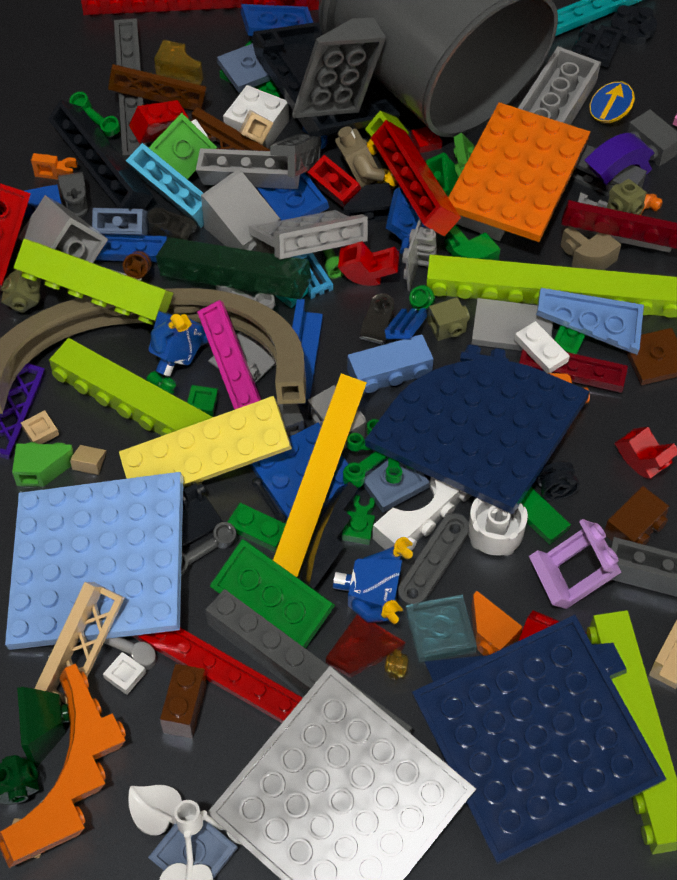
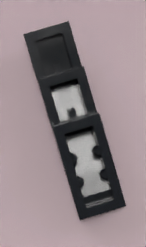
M351 482L337 489L324 509L312 535L304 559L300 580L313 589L345 546L337 537L351 518L343 510L358 490Z

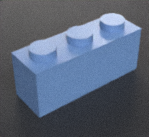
M422 334L411 339L399 340L347 356V371L350 377L367 382L363 393H372L383 387L397 386L402 382L415 378L418 379L431 372L433 368V357Z

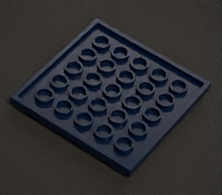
M576 615L566 618L412 692V696L445 763L476 788L475 792L467 800L466 805L496 865L666 781L663 771Z

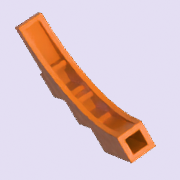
M76 663L64 668L59 677L67 698L70 718L69 747L63 769L52 790L36 808L23 819L0 831V849L9 868L80 835L84 830L85 818L80 807H75L73 803L100 792L105 785L106 775L102 765L99 762L96 763L95 760L119 750L126 741L125 729L119 720L116 721L113 713L101 718L102 710L96 698L92 699L88 690V679L83 671L79 672Z

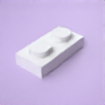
M536 321L515 333L514 340L546 373H552L569 361V355Z

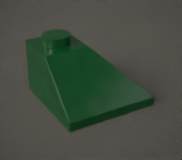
M18 687L21 746L27 759L33 761L34 765L38 767L66 734L65 723L70 722L68 704H63L60 695L57 693L28 687Z

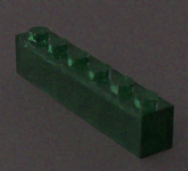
M168 237L156 255L160 276L301 300L312 280L309 260L294 257L279 259L275 257V254Z

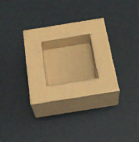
M45 410L21 422L22 428L31 442L43 444L59 436L58 429Z

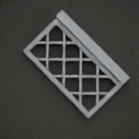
M337 210L250 226L249 234L274 247L275 257L284 259L368 241V217L363 214L349 217Z

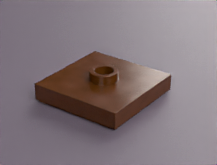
M672 328L642 334L640 350L637 355L625 350L641 385L677 377V337Z

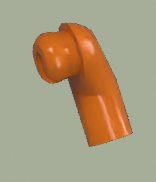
M646 194L645 206L642 212L650 208L654 211L659 210L663 203L662 199L657 198L656 194Z

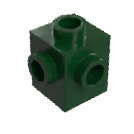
M11 755L2 759L0 763V803L7 805L26 801L29 795L39 791L38 771L33 761L21 758L18 755Z

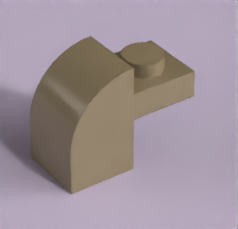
M570 226L563 231L561 247L564 251L573 256L572 267L605 270L617 261L621 244L608 234L598 233L588 240L574 227Z

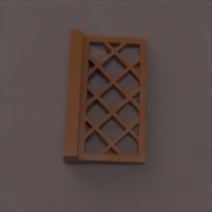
M198 107L191 113L193 118L191 121L195 119L198 121L208 135V139L211 142L217 141L220 143L221 148L217 149L270 151V149L242 135L236 129Z

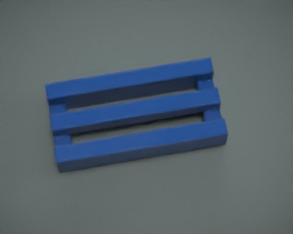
M421 308L418 313L416 309H411L408 313L407 309H401L385 329L386 339H411L427 318L426 308Z

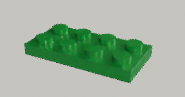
M244 539L240 541L210 585L219 594L224 589L230 592L305 649L335 607L334 603Z

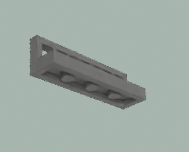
M309 134L294 135L270 145V155L288 156V177H296L310 170L321 158V136L316 137Z

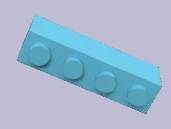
M142 143L126 160L128 165L137 176L202 228L204 226L201 201L203 192Z

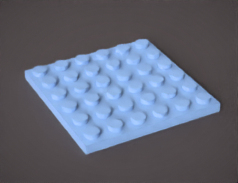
M181 472L19 493L5 646L9 650L55 645L84 582H95L125 597L106 639L180 630L183 476ZM101 594L97 602L100 615L109 612L115 600ZM107 617L101 619L103 624ZM96 621L87 624L84 629L87 641L97 639L100 633Z

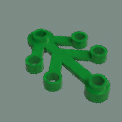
M372 419L368 421L366 429L368 435L379 420ZM351 433L348 435L347 448L349 450H372L365 446V439L361 434ZM376 451L360 463L353 462L348 464L343 470V483L351 482L357 488L361 487L365 482V473L388 456ZM388 457L385 479L392 484L399 483L402 479V468L399 466L398 461ZM405 465L407 468L415 470L414 468Z

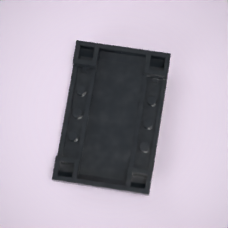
M319 22L253 32L252 43L255 55L292 110H294L315 41L323 35ZM369 83L359 112L302 117L298 119L310 136L319 137L338 133L340 129L347 126L352 129L365 128L379 111L395 116L398 119L400 113L389 98L382 99L373 85Z

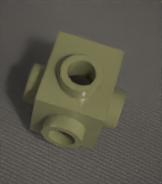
M628 178L611 188L607 208L640 215L645 206L644 201L647 192Z
M16 269L5 277L1 288L3 291L1 302L16 311L24 313L31 307H35L40 300L41 278L38 277L36 281L21 276L22 271Z

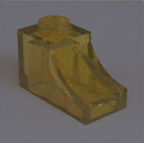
M163 40L154 58L156 75L200 85L203 80L202 62L187 55L185 44Z

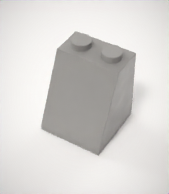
M240 169L201 195L204 228L241 260L246 261L251 256L257 255L263 247L268 245L250 235L249 227L280 221V218Z
M46 195L18 236L22 242L23 239H28L91 263L95 261L108 241V238L64 205Z

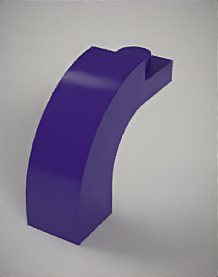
M623 133L604 142L584 161L589 169L607 185L620 171L630 165L646 170L647 175L652 170L648 161L655 152L635 134Z

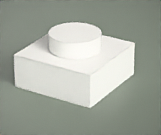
M121 652L103 673L105 680L128 695L146 674L145 667Z

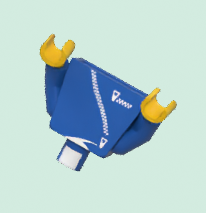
M159 311L154 329L151 331L149 352L160 357L156 371L163 375L171 376L175 363L189 365L197 350L202 345L208 343V339L202 324L188 318L186 314L180 316L179 314Z
M401 537L396 540L393 547L355 560L352 574L335 573L333 589L349 591L348 607L365 622L390 621L396 624L399 621L398 616L395 614V612L403 611L396 602L402 560L399 559L400 556L405 559L412 558L413 552L407 547L412 546L413 543L408 538Z

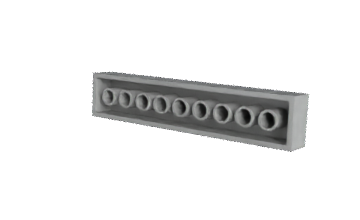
M557 46L518 108L571 125L597 83L601 62ZM460 216L461 219L456 223L481 234L486 232L490 238L498 241L501 240L505 233V230Z

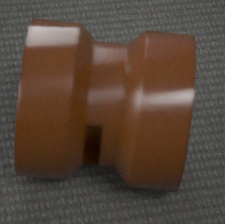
M140 250L132 252L123 261L125 274L135 279L145 276L152 266L150 256Z

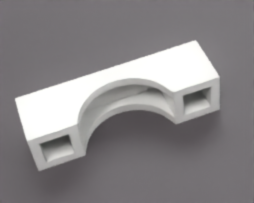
M431 477L430 489L434 495L432 501L425 507L415 511L390 509L373 525L372 539L386 550L393 547L397 539L406 537L413 543L412 546L407 547L412 551L417 541L423 535L425 537L430 535L438 521L452 514L455 506L461 500L463 502L467 501L471 495Z

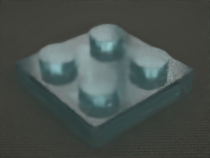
M463 595L406 605V614L419 662L476 652L477 645Z

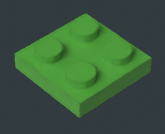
M182 113L149 147L150 150L186 179L196 171L200 148H217Z

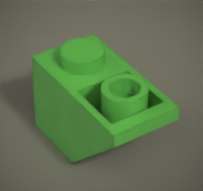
M35 442L16 444L12 470L16 485L45 487L71 467L70 460L74 454L72 445L64 443L38 444Z

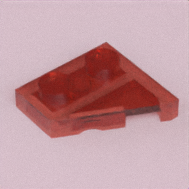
M356 615L327 655L326 664L351 678L361 673L364 668L378 664L382 661L383 657L394 651H402L405 647V641L375 623H367L359 615Z

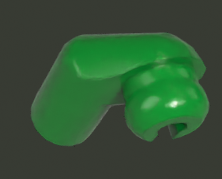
M156 371L151 372L146 378V381L168 393H174L176 382L172 378L166 377L163 379Z

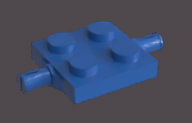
M399 186L393 193L386 229L401 239L400 254H402L405 248H409L410 232L412 229H416L420 218Z

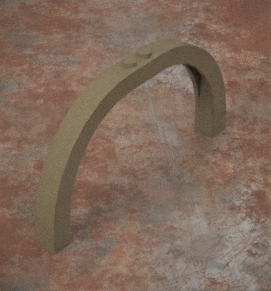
M199 288L165 289L173 292L167 313L179 314L180 316L186 314L188 318L196 322H201L197 311L221 300L225 305L233 328L261 343L273 357L277 365L275 379L277 403H305L306 372L303 348L296 332L282 316L255 300L229 292ZM84 296L83 299L76 298L47 308L19 323L0 338V414H3L8 393L16 376L41 351L62 339L90 329L116 324L145 322L138 320V314L131 312L130 316L114 311L116 307L107 303L106 307H102L92 303V297Z

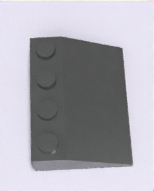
M374 17L352 18L316 39L292 113L293 118L359 112L386 39Z

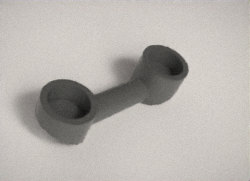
M221 522L215 526L211 539L186 554L182 552L181 576L186 573L188 565L212 550L231 546L236 536L235 527L228 522Z

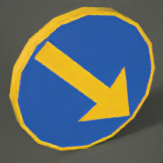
M622 81L604 85L597 90L591 99V115L596 121L601 123H612L620 120L627 115L635 100L634 91L629 84Z

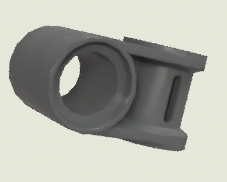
M83 172L59 175L58 179L65 207L78 217H84L88 213Z

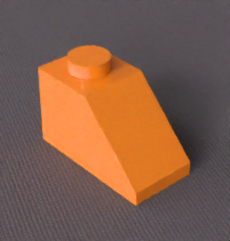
M476 591L473 594L471 605L474 642L478 651L483 656L491 655L516 643L520 638L523 627L485 596Z

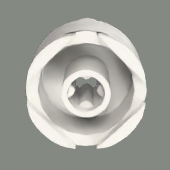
M476 498L471 506L468 535L471 545L475 549L490 555L508 556L514 553L524 537L528 518L526 507L520 503L514 514H511Z

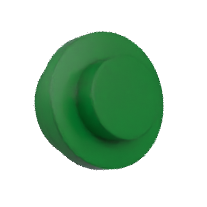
M425 285L415 287L409 296L410 304L418 311L421 308L428 310L429 306L434 303L435 295L433 290Z

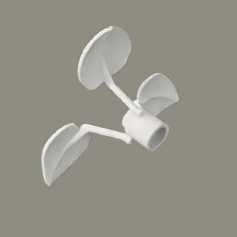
M166 785L130 786L129 809L132 819L139 830L149 835H160L167 830L169 823H177L179 831L184 834L187 865L182 863L172 864L162 873L159 880H213V875L208 866L202 864L193 866L191 835L201 830L203 820L219 830L225 829L210 817L207 811L203 810L200 812L196 802L192 800L182 801L178 791ZM227 832L228 838L232 842L241 844L229 832Z

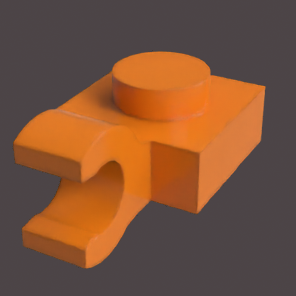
M33 153L31 159L34 175L40 178L58 180L59 175L74 173L73 168H77L76 159L71 157L58 161L57 156Z

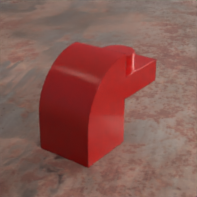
M361 241L340 248L338 268L354 283L366 286L380 285L381 277L398 273L399 251L394 246L372 253L364 242Z
M649 427L633 429L615 442L625 462L640 476L645 478H652L662 469L671 465L673 462L671 459L677 455L675 443L659 445Z

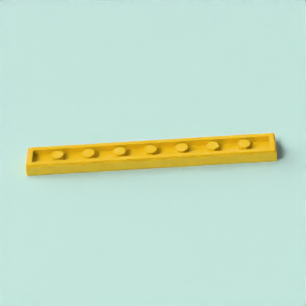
M342 373L273 558L275 562L296 577L299 574L367 383Z

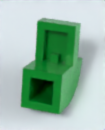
M455 225L446 234L444 244L453 257L499 261L500 248L486 232L468 240Z

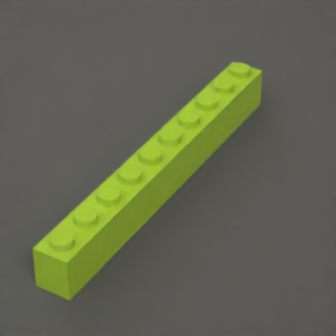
M431 254L429 256L427 286L433 290L435 296H451L463 299L482 298L538 305L540 289L546 288L644 305L643 315H657L668 318L677 317V277Z

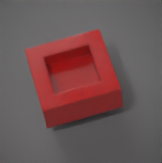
M428 127L412 130L411 138L419 153L442 148L440 136L433 133Z

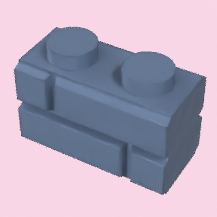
M93 208L92 227L101 234L148 236L149 212L144 209Z

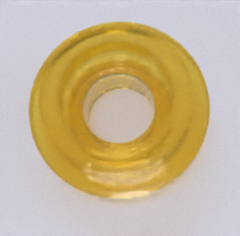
M394 650L392 655L388 654L385 662V672L389 673L390 679L404 678L408 664L407 655L401 654L400 650Z

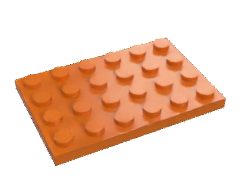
M499 102L448 198L460 216L540 242L589 140L590 131Z

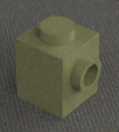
M458 297L429 306L427 322L437 341L449 337H457L466 332L467 321L470 320V315L467 307L461 305Z

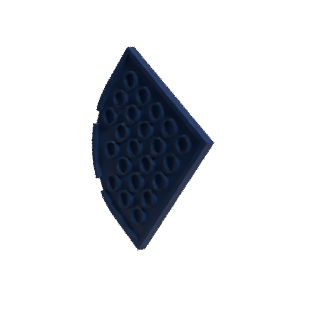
M489 359L457 362L435 369L408 385L395 398L366 437L365 446L506 512L514 514L587 401L589 391L539 369L516 362Z

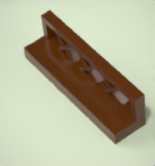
M112 64L108 90L158 102L178 100L183 108L195 110L197 107L202 109L206 86Z

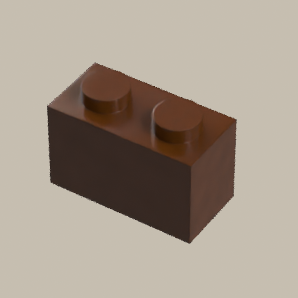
M642 486L607 521L604 530L606 537L611 541L616 537L646 545L651 538L649 535L654 530L659 532L667 523L668 518H666L670 506Z
M175 664L160 717L163 733L193 739L207 685L205 669Z

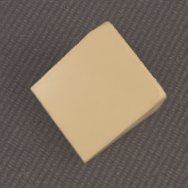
M249 110L239 132L263 145L273 122Z
M80 445L70 460L72 470L99 475L107 451Z

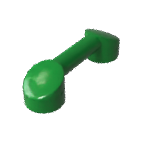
M76 92L71 95L69 103L81 106L91 120L100 126L105 137H112L120 131L121 125L118 119L114 116L104 118L93 110L91 102L84 92Z

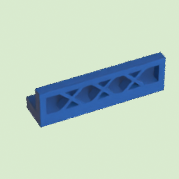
M297 299L292 328L296 332L303 348L306 372L305 403L298 404L308 405V400L311 399L323 314L305 312V299Z

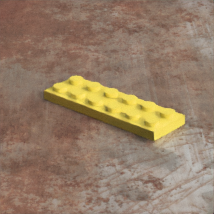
M274 396L119 451L126 479L181 472L184 488L190 486L193 482L198 483L291 450L292 447L277 400Z

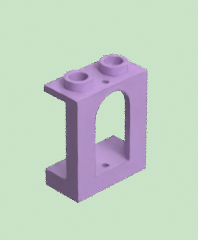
M584 519L579 521L583 529L548 553L537 550L529 556L554 606L567 609L621 573L617 565L618 557L608 547L604 539L606 534L602 527L597 523ZM591 545L602 566L569 589L558 566Z

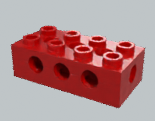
M1 183L0 290L31 193Z

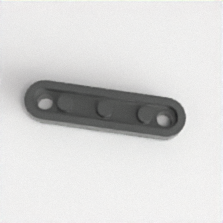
M450 514L442 520L398 588V599L404 607L409 609L421 607L468 537L469 522L464 516ZM456 529L459 533L454 534L450 530ZM410 593H414L417 595V597L412 599L409 598L407 595Z

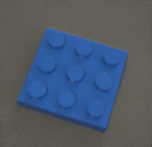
M319 422L288 437L292 447L291 450L249 464L256 476L262 479V485L281 513L285 515L286 520H288L321 430ZM342 454L322 508L328 505L337 489L344 485L343 470L348 463Z

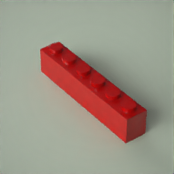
M385 120L372 135L371 140L423 225L445 236L461 219L460 215L406 131Z

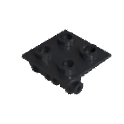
M193 482L190 486L183 489L182 547L213 531L217 524L223 522L204 494L205 488L201 482Z

